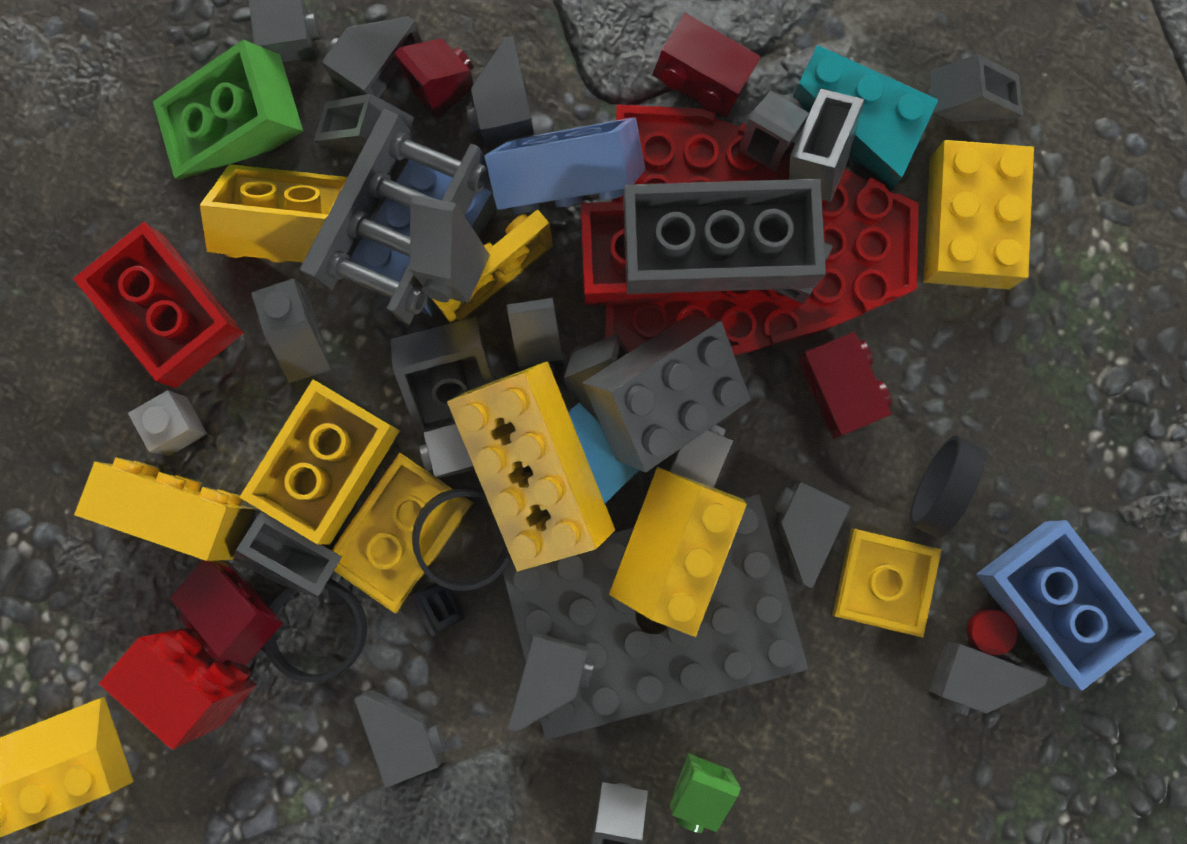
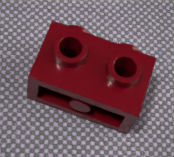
M685 13L662 48L652 76L661 80L667 87L678 90L699 102L705 109L714 111L727 118L761 56Z
M855 331L806 351L797 359L832 439L892 415L888 407L892 405L890 393L882 381L877 382L870 367L873 364L872 353L864 340H858Z
M202 560L170 596V599L181 611L179 614L181 622L189 629L199 633L205 640L203 644L204 650L212 658L222 663L229 660L247 665L283 624L280 618L236 568L219 560Z

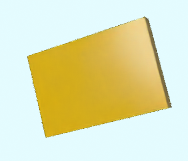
M399 453L331 551L342 556L334 572L393 613H398L425 574L416 559L412 546V531L415 520L429 500L453 488L402 453ZM456 497L441 503L426 518L420 532L419 546L422 559L428 567L431 566L473 505V502L466 497Z

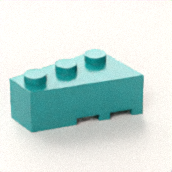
M817 45L799 81L793 98L802 105L803 110L809 113L820 89L864 99L849 158L858 166L862 164L891 192L902 179L938 99Z

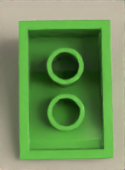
M244 39L153 101L175 179L179 180L273 151L303 132L280 54Z

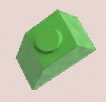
M688 753L669 804L673 816L678 817L676 823L685 829L696 833H702L704 828L717 832L736 801L741 787L729 768Z

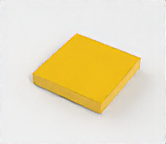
M851 529L832 616L924 638L942 549L858 529Z

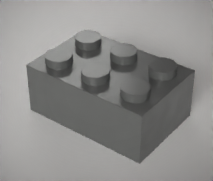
M695 315L684 317L582 382L616 460L643 472L649 471L751 401L721 320Z

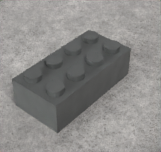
M820 179L625 185L623 214L626 294L815 288L826 275Z

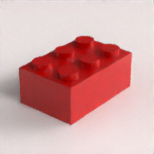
M623 201L581 203L585 305L719 300L722 291L626 294Z
M146 222L141 223L73 278L154 380L173 388L179 387L244 334L242 329L167 238Z
M188 627L139 637L98 683L171 750L221 727L257 686L249 678L251 672L244 664L229 660L222 663L215 660L204 650L203 644L205 640L201 635Z

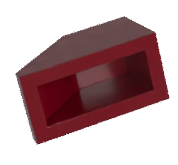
M442 38L403 46L394 52L409 89L435 119L469 93L474 85L471 70L474 67L467 55L459 47L452 50Z

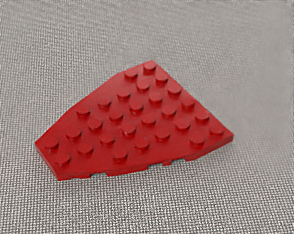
M638 105L616 106V120L636 117L645 171L635 181V184L789 180L790 155L796 143H793L775 173L738 151L746 124L741 123L739 127L715 118L716 113L703 108ZM845 169L832 201L822 200L824 242L833 246L825 262L826 275L813 288L810 296L803 304L771 289L722 291L719 300L607 304L605 338L617 334L627 350L631 352L684 317L695 315L721 320L733 354L737 356L829 330L909 295L917 289L919 203L901 193L895 194L890 192L884 184L871 177L867 181ZM624 196L613 198L612 202L623 201Z

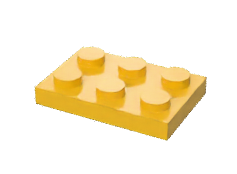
M538 209L530 216L522 214L515 218L505 229L507 235L495 245L491 243L484 245L490 257L468 303L449 299L448 302L432 299L449 323L465 320L553 247L550 224Z

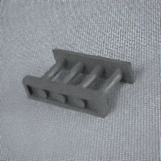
M383 109L300 270L317 284L332 291L337 281L345 278L391 299L386 309L401 322L410 325L414 315L419 314L424 308L428 297L422 291L423 286L410 271V263L401 281L398 282L350 261V256L356 244L363 237L410 257L409 236L371 221L370 218L379 200H382L384 197L410 208L414 195L432 198L391 181L399 161L406 158L453 177L442 201L456 203L464 216L475 194L480 193L484 189L489 173L485 156L478 146L470 144L462 161L411 141L413 134L400 115Z

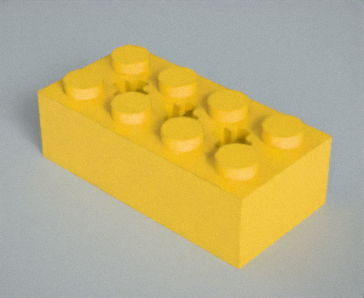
M548 361L476 387L447 401L517 572L595 550L615 531Z

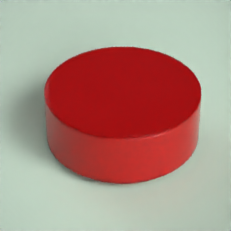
M985 609L972 616L968 623L967 635L970 643L976 650L988 655L999 656L1009 652L1015 645L1017 627L1008 614L999 610Z

